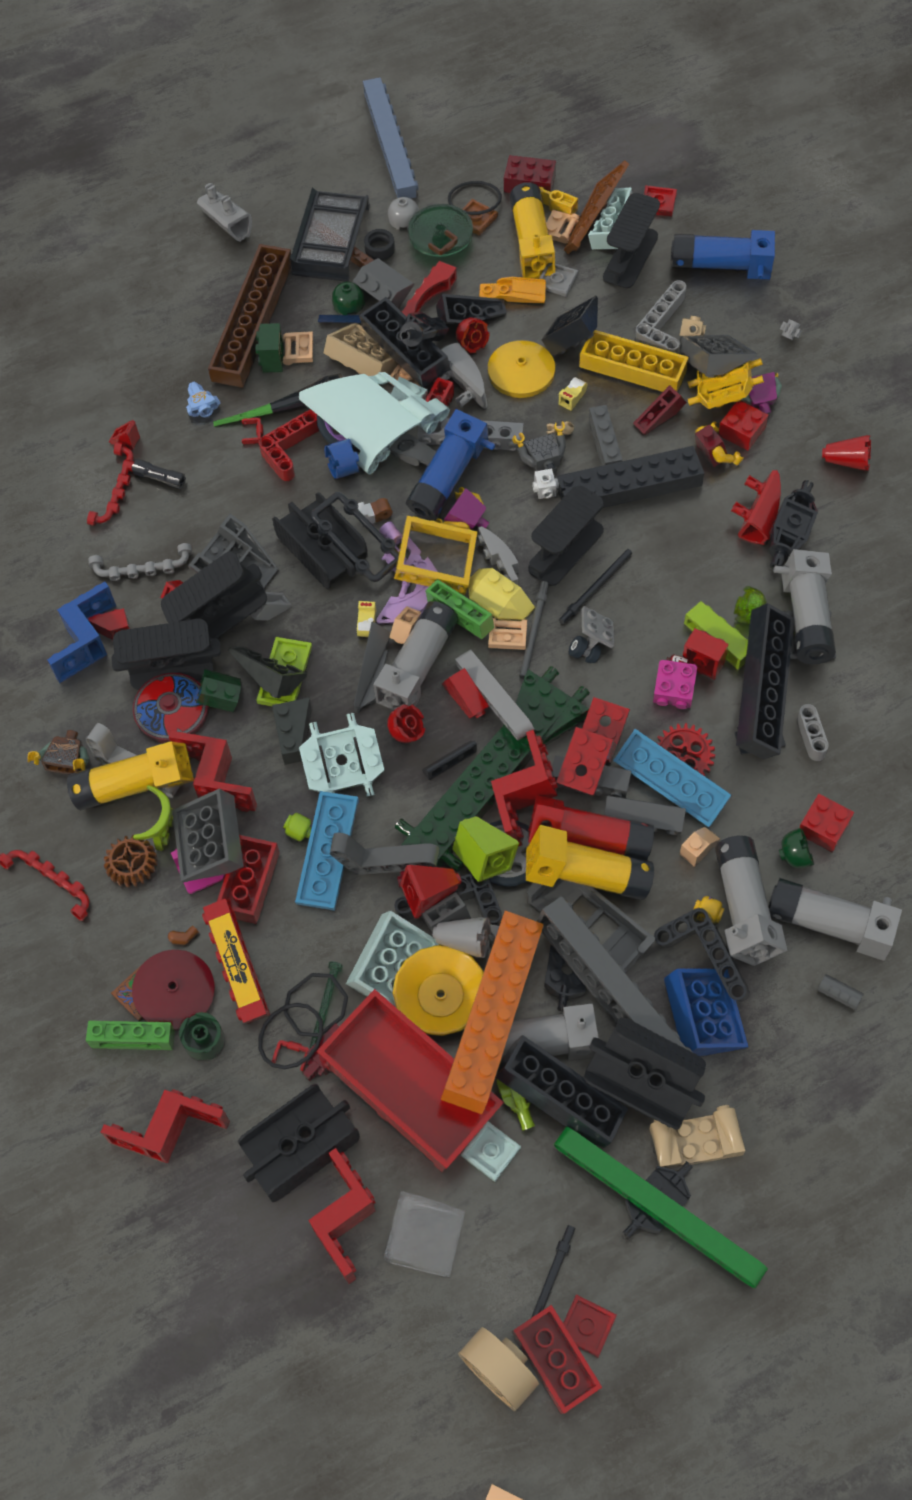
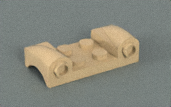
M729 1105L717 1107V1111L713 1115L683 1120L681 1128L677 1130L669 1128L667 1125L656 1120L650 1124L649 1129L656 1150L658 1166L671 1169L682 1167L686 1161L689 1162V1165L741 1156L745 1153L736 1112Z

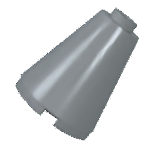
M478 917L441 922L437 924V927L433 928V939L438 944L478 958H485L490 945V941H487L488 934L491 935L489 918Z

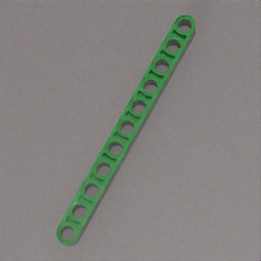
M565 1127L553 1144L558 1151L745 1284L754 1289L757 1288L768 1270L762 1262L569 1127Z

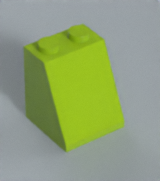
M475 816L470 819H464L459 823L453 851L475 879L480 882L511 870L519 842Z

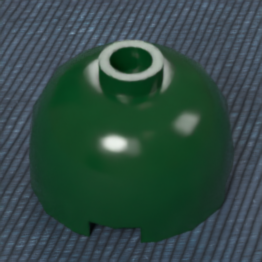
M353 282L338 284L332 292L334 310L342 315L360 312L365 305L362 289Z
M798 828L788 832L781 841L782 849H779L782 861L786 860L790 866L799 869L814 865L812 853L810 854L808 841L803 830Z

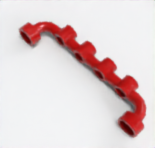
M116 441L114 445V455L122 456L124 453L127 455V458L123 461L122 471L118 475L116 487L113 488L111 500L107 504V511L103 516H98V512L89 511L87 525L96 526L97 523H105L110 520L113 513H119L120 504L117 502L118 499L123 500L125 497V489L122 488L124 485L129 486L131 477L128 475V472H133L132 465L134 463L132 450L125 447L123 442Z
M13 850L8 854L2 853L0 855V865L8 870L14 864L12 859L21 858L28 866L34 867L43 876L49 877L56 885L65 888L75 898L78 897L82 901L81 905L76 904L70 911L80 921L87 917L88 913L86 910L89 907L90 900L86 893L83 892L85 888L80 882L75 881L72 884L68 881L70 877L65 872L55 873L53 871L55 869L53 864L49 861H45L43 864L39 862L40 856L34 851L28 854L22 850Z

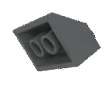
M379 258L361 267L353 280L354 283L379 301L387 297L398 309L414 286V283Z

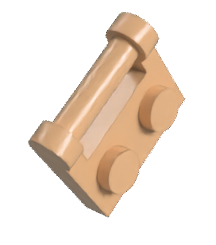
M553 210L546 222L548 234L552 235V240L566 244L570 239V234L575 224L580 219L579 215ZM568 222L569 224L565 232L560 234L565 223Z
M293 332L283 335V341L285 342L284 365L313 362V332ZM296 341V354L291 355V343Z
M493 618L494 629L489 632L488 648L526 649L527 620L507 621ZM496 627H500V628H521V630H514V629H496Z

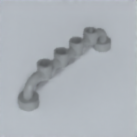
M188 543L178 545V555L181 556L179 560L165 559L159 563L150 561L144 565L129 564L127 567L122 568L113 566L107 570L101 569L103 567V557L99 555L90 556L88 562L89 567L93 568L97 575L110 577L111 581L120 580V575L127 574L128 578L134 579L139 576V572H145L147 576L156 575V570L163 569L164 573L171 574L174 572V568L183 566L192 554V545Z

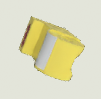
M574 377L570 384L560 391L559 405L572 411L585 394L588 383Z
M359 601L357 636L368 637L371 622L376 621L375 602Z

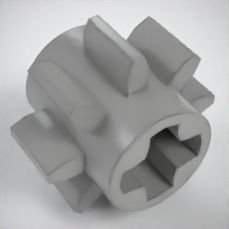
M790 319L788 323L783 321L780 327L783 330L781 335L791 340L794 337L799 338L802 332L799 329L800 324Z

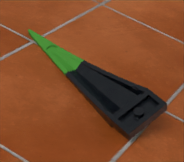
M342 374L325 376L286 397L256 409L214 421L213 424L218 426L246 418H254L307 406L299 400V392L324 382L343 378Z

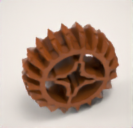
M132 835L131 839L125 836L123 841L117 838L118 844L111 843L112 850H106L108 856L104 857V868L107 870L106 874L108 877H111V880L114 883L117 882L120 886L125 883V886L128 888L131 883L136 887L139 881L144 884L145 877L151 879L150 873H155L154 866H157L158 863L154 846L148 840H135L133 838L134 835ZM132 850H139V851H142L143 853H140V852H132ZM130 856L132 857L131 866L129 864ZM118 869L129 870V873L121 872Z

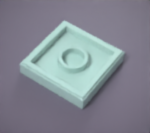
M487 1122L461 1153V1156L496 1182L519 1152L521 1146L490 1122Z

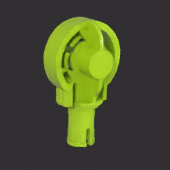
M497 1079L500 1095L504 1103L510 1106L511 1111L517 1113L522 1131L534 1127L535 1124L528 1109L531 1102L526 1103L524 1097Z

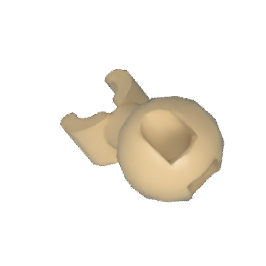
M570 421L564 422L565 428L562 433L570 435L574 431V425ZM547 424V429L551 430L547 431V435L556 434L554 424ZM561 424V426H556V427H557L558 429H562V424Z

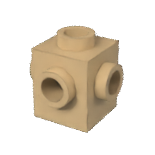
M691 316L690 319L683 318L680 336L705 335L706 325H703L704 321L700 320L701 317ZM691 326H695L696 331H692Z

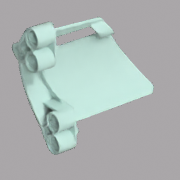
M378 372L374 376L359 374L343 377L299 392V400L346 439L349 438L352 444L361 450L358 454L359 462L356 463L367 474H372L377 469L379 462L384 461L389 456L390 449L387 446L398 437L417 425L426 433L431 434L437 428L438 422L443 421L450 412V409L437 398L426 402L386 372ZM390 382L408 398L398 401L380 385Z

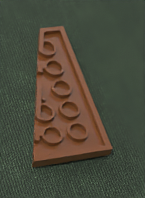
M625 160L596 183L580 219L564 248L567 254L573 250L576 251L580 247L581 241L600 210L606 206L607 199L629 166V163Z

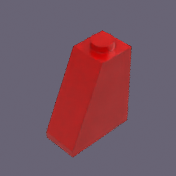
M465 668L442 683L443 687L469 719L473 716L479 718L486 713L484 709L489 707Z

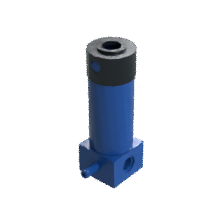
M751 230L750 238L674 234L671 247L672 268L747 270L748 279L770 280L775 257V231Z
M455 409L444 428L445 438L406 500L407 507L416 515L426 520L435 521L438 518L471 458L477 459L484 447L494 450L496 446L488 441L487 423L458 409Z

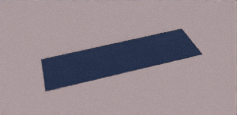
M319 315L318 322L361 323L359 315Z

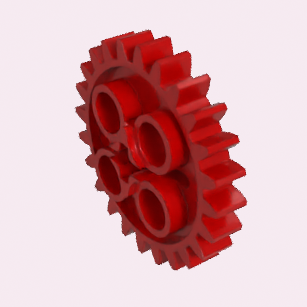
M678 723L677 729L674 730L672 726H669V733L663 730L664 737H657L660 742L657 744L666 750L671 748L673 751L669 752L686 764L693 763L696 771L704 776V771L710 773L711 769L708 766H714V762L710 759H715V754L711 753L715 751V747L710 746L713 743L712 739L706 740L708 733L702 735V728L695 731L694 724L689 729L687 723H685L684 728H681ZM680 739L683 741V744L675 746L673 741ZM694 745L702 748L699 752L691 750ZM684 751L687 752V755L681 757Z

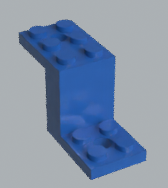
M106 582L96 585L90 591L79 595L73 601L57 609L66 630L75 641V643L70 644L64 650L53 654L47 659L59 683L107 655L99 634L88 620L89 617L96 614H104L116 607Z

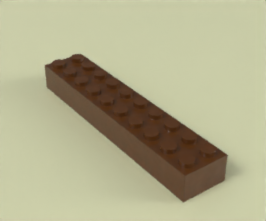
M259 244L209 364L208 371L211 382L244 387L256 357V344H259L256 332L259 331L260 324H269L290 272L291 249Z

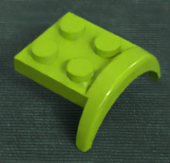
M147 785V789L155 793L160 799L162 812L159 820L151 829L144 833L136 834L133 838L135 840L153 838L155 849L164 851L165 845H168L170 840L169 828L174 825L173 808L170 806L168 797L161 790Z

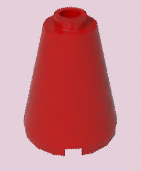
M871 435L826 444V448L822 449V458H825L828 463L869 471L870 464H868V460L871 459Z

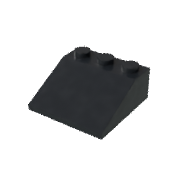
M594 296L555 319L541 339L552 356L558 353L561 355L569 347L572 346L574 348L582 340L585 339L587 341L594 336L598 319V297Z

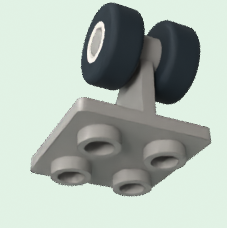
M584 606L581 609L582 633L589 637L588 639L582 636L575 637L569 646L568 652L570 656L576 659L584 656L587 663H596L601 654V647L597 645L598 642L610 648L614 646L613 621L608 617L598 614L595 610Z

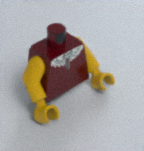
M715 421L710 425L701 426L695 430L696 445L713 467L720 463L739 465L744 459L737 451L734 455L727 454L724 442L717 434L719 428L716 426L717 423Z

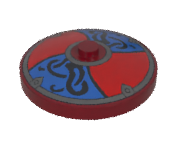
M166 673L147 681L139 689L133 702V716L139 730L149 739L160 743L170 742L169 734L171 730L196 734L204 725L209 711V706L197 703L200 683L192 677L180 673Z

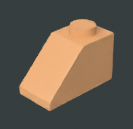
M406 606L395 618L389 638L394 639L399 644H404L415 626L421 611Z
M703 827L693 832L681 845L679 855L695 867L720 841V838L706 827Z

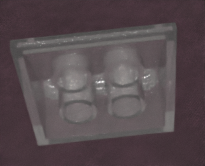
M401 1191L384 1254L385 1261L450 1278L465 1211L423 1196Z

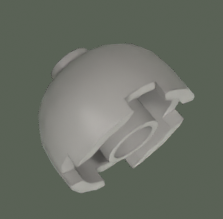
M399 197L389 205L388 219L392 227L396 229L407 227V229H410L419 222L420 213L418 205L413 199Z

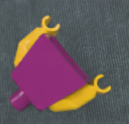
M463 487L459 488V493L455 492L457 501L445 517V522L443 523L441 519H436L437 523L470 530L475 525L486 528L490 523L481 517L486 507L480 495L470 492Z

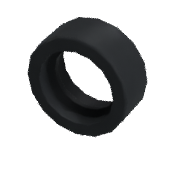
M375 229L368 232L364 238L366 255L374 260L378 258L384 260L391 257L395 251L393 234L385 229ZM376 241H385L388 243V245L383 248H374L370 246L372 243Z

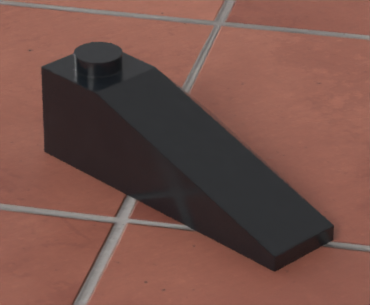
M442 294L436 305L438 318H441L446 324L459 325L463 320L470 317L485 320L506 315L507 313L504 299Z

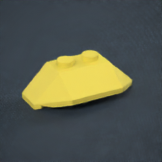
M493 568L478 569L469 579V599L490 612L497 620L522 621V619H526L535 610V606L522 588Z

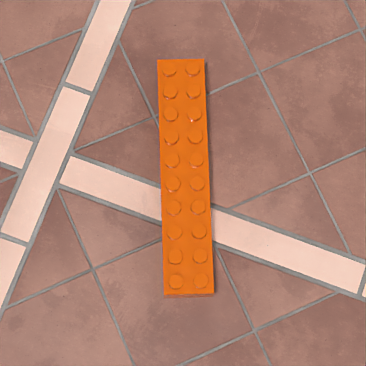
M508 911L504 912L441 1100L483 1114L544 924Z

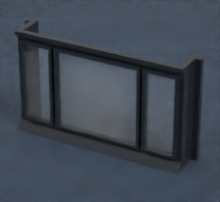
M312 187L290 257L292 275L349 282V264L365 210L370 209L368 195L356 196L322 192Z

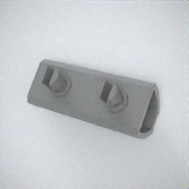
M213 183L205 185L207 194L198 198V206L237 241L241 242L244 238L249 237L252 229L251 214L231 201L229 195L224 196L217 191Z
M459 343L450 344L441 349L448 356L450 370L439 378L445 380L451 378L465 391L455 398L456 403H460L462 408L467 402L474 399L483 409H487L488 404L484 382L477 365Z

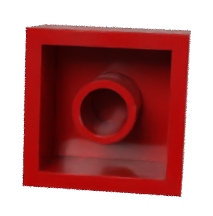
M739 400L720 422L718 435L749 451L766 429L769 415Z
M694 628L684 645L682 657L687 658L689 664L697 666L696 672L715 680L725 664L729 644L720 638L709 635L703 630Z
M818 794L799 828L803 830L806 839L833 853L850 824L854 812Z

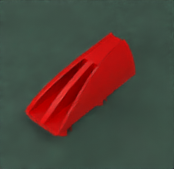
M773 470L764 482H760L751 475L747 477L744 485L754 489L758 495L750 509L737 501L731 509V512L744 518V523L738 533L739 538L759 545H765L766 540H769L780 505L781 482L778 470Z

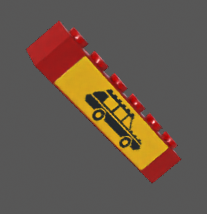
M225 898L203 907L204 913L202 917L205 924L210 927L209 937L211 942L216 944L218 950L215 952L219 963L223 964L224 971H222L225 981L230 984L231 990H229L232 1001H236L238 1019L245 1024H249L269 1016L270 1012L230 900Z

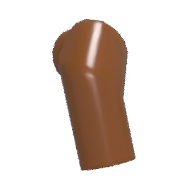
M192 925L186 932L170 931L168 939L173 944L186 945L199 931Z

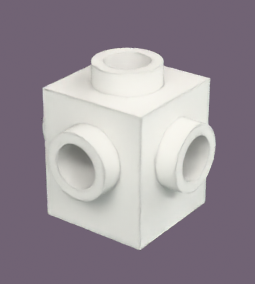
M552 469L534 472V482H532L534 493L537 492L538 499L556 496V489H559L558 479L554 478Z

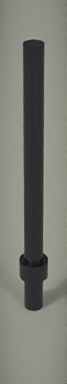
M627 549L575 603H571L567 607V611L559 618V622L565 624L571 616H575L580 611L579 608L632 555V551Z
M567 1225L562 1240L557 1244V1253L531 1318L545 1308L565 1254L568 1255L571 1248L569 1244L576 1229L573 1226Z

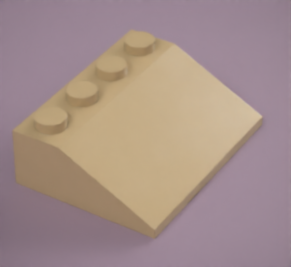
M357 323L327 335L324 354L332 360H337L343 363L344 366L356 370L359 374L374 376L378 372H386L390 375L398 365Z

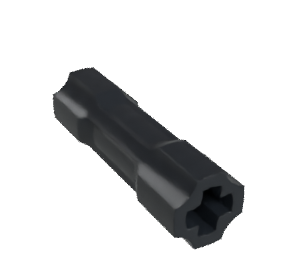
M136 459L132 465L133 474L149 477L181 489L185 484L186 477L184 473L167 470L141 459Z

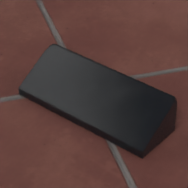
M469 741L423 768V773L428 780H431L477 752L476 741Z

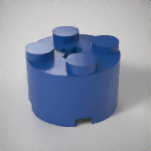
M349 438L324 447L325 457L329 459L327 465L334 478L338 479L359 472L356 463L359 462V456L356 451L353 452L352 442Z

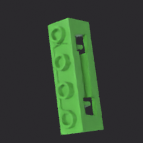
M437 579L425 590L428 602H440L451 608L458 616V624L477 637L483 639L494 629L493 617L490 612Z
M88 1021L86 1034L88 1045L91 1048L173 1050L175 1030L171 1022Z

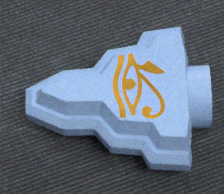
M195 381L189 383L188 393L190 397L187 399L189 405L186 407L189 416L209 417L213 410L217 409L221 404L217 396H212L209 391H204L202 386Z

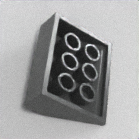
M729 335L681 337L680 355L689 357L688 363L692 367L697 368L699 372L704 373L706 377L714 378L716 375H723L757 357L756 352Z
M217 789L172 810L181 882L228 874L244 867L233 795Z

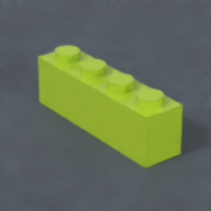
M702 601L686 613L684 624L692 631L694 628L703 630L715 638L724 640L729 644L726 660L738 670L745 664L748 639L743 637L736 628L731 627L723 617L718 616L709 605H705Z

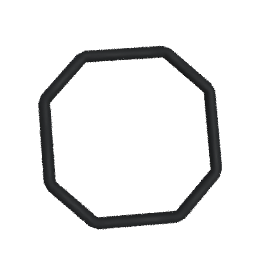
M311 973L288 991L285 1005H289L291 994L312 977L330 978L344 996L341 1016L323 1029L324 1035L335 1023L337 1024L345 1017L348 995L332 974ZM288 1009L283 1011L298 1035L308 1037L319 1036V1033L301 1032L288 1014Z

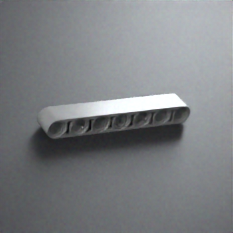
M468 650L454 659L460 670L466 669L490 708L518 741L526 736V732L534 730L527 716L472 650Z

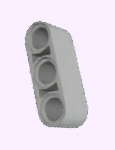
M805 704L800 708L797 723L809 757L814 761H821L825 758L829 746L817 709L811 704Z

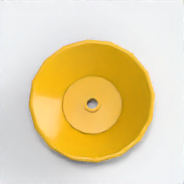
M436 945L420 949L404 961L395 975L393 997L396 1008L426 1034L445 1036L460 1032L465 1029L484 973L483 969L471 955L447 946ZM442 992L444 996L438 997L437 994Z

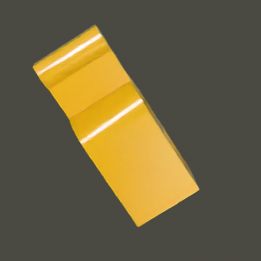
M539 187L543 204L548 205L551 212L553 210L567 214L577 212V197L558 190L549 192L544 190L543 187Z

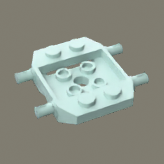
M351 713V717L350 714L346 715L349 723L348 728L324 734L319 733L317 722H313L315 730L313 724L310 723L312 735L299 747L309 789L316 792L335 793L336 791L363 785L367 797L370 796V793L371 796L375 795L372 782L384 772L375 730L358 725L354 713ZM355 737L357 739L365 774H362L353 739ZM319 746H322L323 755L330 779L329 783L327 782ZM339 755L347 757L345 765H339L336 762Z

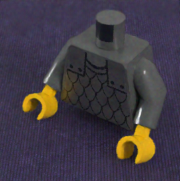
M561 422L562 429H558L556 427L557 424H554V430L557 432V435L552 433L528 441H524L523 433H519L520 441L514 435L512 441L518 444L517 449L522 462L533 467L535 471L552 469L553 474L557 472L556 467L560 465V459L563 458L566 449L565 435L562 433L565 428L564 422Z

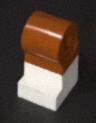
M381 498L365 505L363 502L358 503V510L371 523L387 519L393 514L389 501L386 498Z

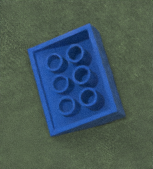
M676 969L664 978L677 1033L685 1047L690 1048L698 1056L729 1052L748 1047L736 1000L728 995L716 969ZM726 969L724 975L725 978L729 979V973Z

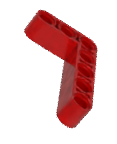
M310 409L259 439L262 457L283 481H290L295 477L293 462L284 451L320 431L317 425V414Z

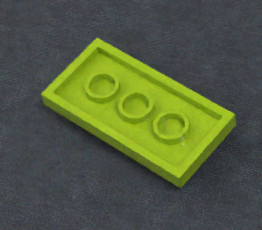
M276 637L270 659H277V664L283 666L290 664L305 672L312 643ZM302 682L289 696H281V698L270 696L269 692L260 687L257 704L272 706L297 700Z

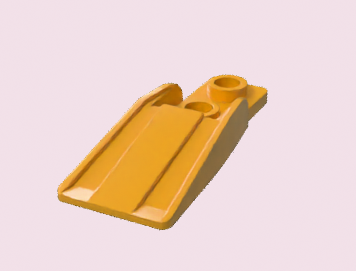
M523 277L500 278L494 284H480L479 297L504 299L506 302L545 303L546 280Z

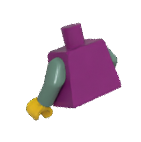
M774 372L762 374L764 383L754 385L747 397L741 399V401L759 408L760 411L768 415L771 414L769 405L774 404L782 389L778 373L774 374Z

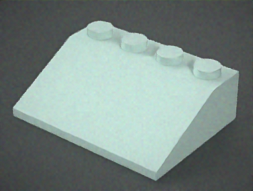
M388 911L383 913L346 984L365 996H368L376 989L396 1007L393 997L395 975L404 961L420 949L439 944L436 943L432 936L394 912Z

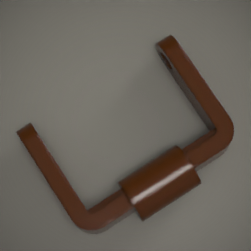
M445 230L444 233L452 241L447 243L442 249L437 248L432 243L428 244L429 249L438 255L445 254L458 243V237L448 230Z

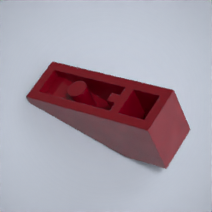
M669 385L633 424L646 435L676 415L687 402Z

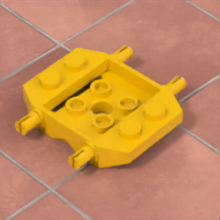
M762 359L750 360L723 375H716L714 378L706 377L704 373L697 371V379L688 381L689 388L697 386L698 389L696 397L688 398L689 406L702 403L703 406L711 409L746 398L754 385L764 383L762 375L752 378L751 369L763 365Z

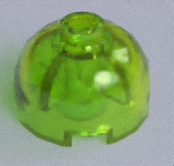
M746 586L743 589L745 591L743 597L739 596L737 599L734 614H737L736 621L750 624L751 610L767 604L765 595L760 590Z

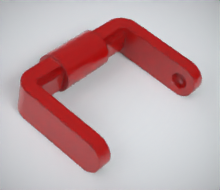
M260 418L242 419V424L244 425L257 424V437L242 439V444L259 443V439L263 436V425Z
M280 1040L276 1046L272 1062L276 1063L281 1046L294 1051L305 1052L304 1057L307 1056L306 1053L309 1051V1048L297 1042ZM307 1061L301 1065L300 1071L304 1072Z

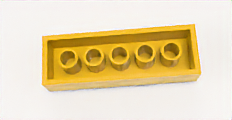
M595 330L594 336L587 340L580 353L579 367L662 392L670 385L678 392L687 371L689 357Z

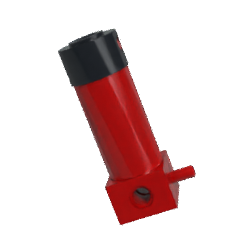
M540 795L536 796L528 829L529 843L539 826L543 825L567 831L568 842L648 860L654 840V825L565 807L562 800Z

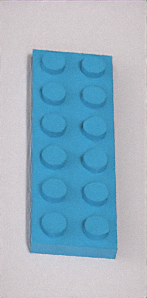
M634 729L613 760L679 807L686 808V812L708 827L713 824L732 796L729 792L637 729Z
M320 791L295 900L297 905L335 911L345 866L330 855L331 843L334 833H345L351 836L359 802L357 796Z

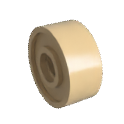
M481 1327L458 1353L468 1368L503 1403L515 1412L539 1385L536 1377L524 1365L528 1359L523 1352L508 1338L505 1337L501 1342L484 1327Z

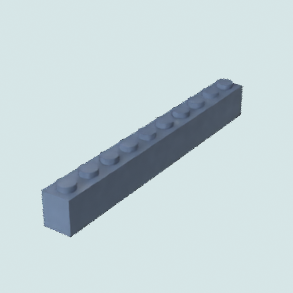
M381 77L363 81L364 95L397 198H416L418 183L417 180L414 181V170L410 169L411 162L410 158H407L406 147H403V137L399 136L401 135L399 125L396 126L397 119L396 115H393L392 104L389 105L390 97L389 94H386V85L382 83Z

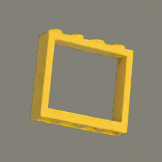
M407 516L394 579L428 587L438 579L460 594L465 595L469 585L477 532L453 525L437 523L432 520L420 519L415 516ZM410 530L469 543L463 578L404 565Z

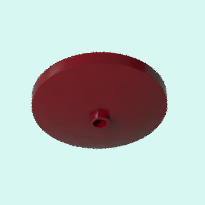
M166 950L147 959L138 969L132 985L133 1002L143 1020L146 1022H171L175 1031L180 1030V1026L186 1018H190L199 1012L208 1013L215 997V983L210 968L200 957L184 950ZM172 985H175V989H170Z

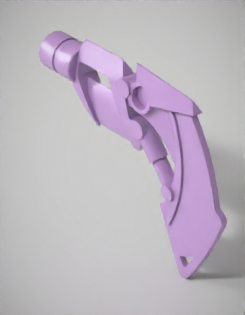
M387 522L382 525L379 532L385 538L393 539L395 549L399 552L397 545L401 543L402 534L392 522ZM408 537L407 549L410 552V556L408 559L404 558V565L438 572L428 557L425 560L421 559V550ZM384 554L382 560H385L388 564L395 559L391 554ZM403 581L399 596L390 597L376 619L377 624L394 623L395 618L406 606L422 611L426 603H428L425 592L428 586L416 584L415 590L406 594L410 582Z

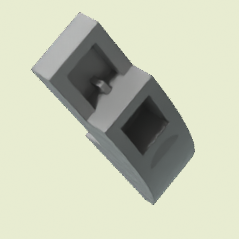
M482 526L478 527L479 535H477V541L484 548L483 554L485 559H489L491 565L497 564V568L503 572V576L518 585L516 575L518 573V561L512 551L497 535Z

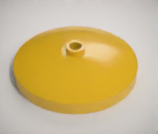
M521 340L506 343L497 348L488 361V378L491 384L499 392L510 397L527 398L538 395L550 386L555 376V361L551 353L545 347L531 341Z

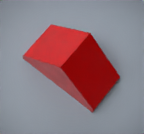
M131 420L116 428L109 443L115 445L116 441L123 442L125 447L133 450L140 438L136 422Z

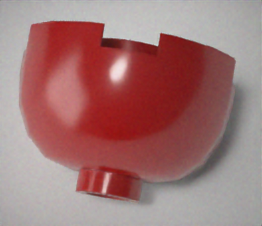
M472 317L463 320L456 330L457 342L464 350L470 353H476L480 348H484L490 336L487 323Z
M401 705L390 713L387 720L388 731L396 741L402 743L419 740L425 732L422 722L424 716L414 705Z

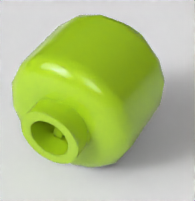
M299 813L289 814L283 826L285 835L299 842L304 837L309 838L312 829L310 827L311 819Z

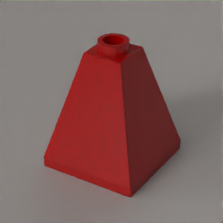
M407 865L400 885L414 918L421 917L422 913L455 892L458 885L461 884V878L458 873L454 872V869Z

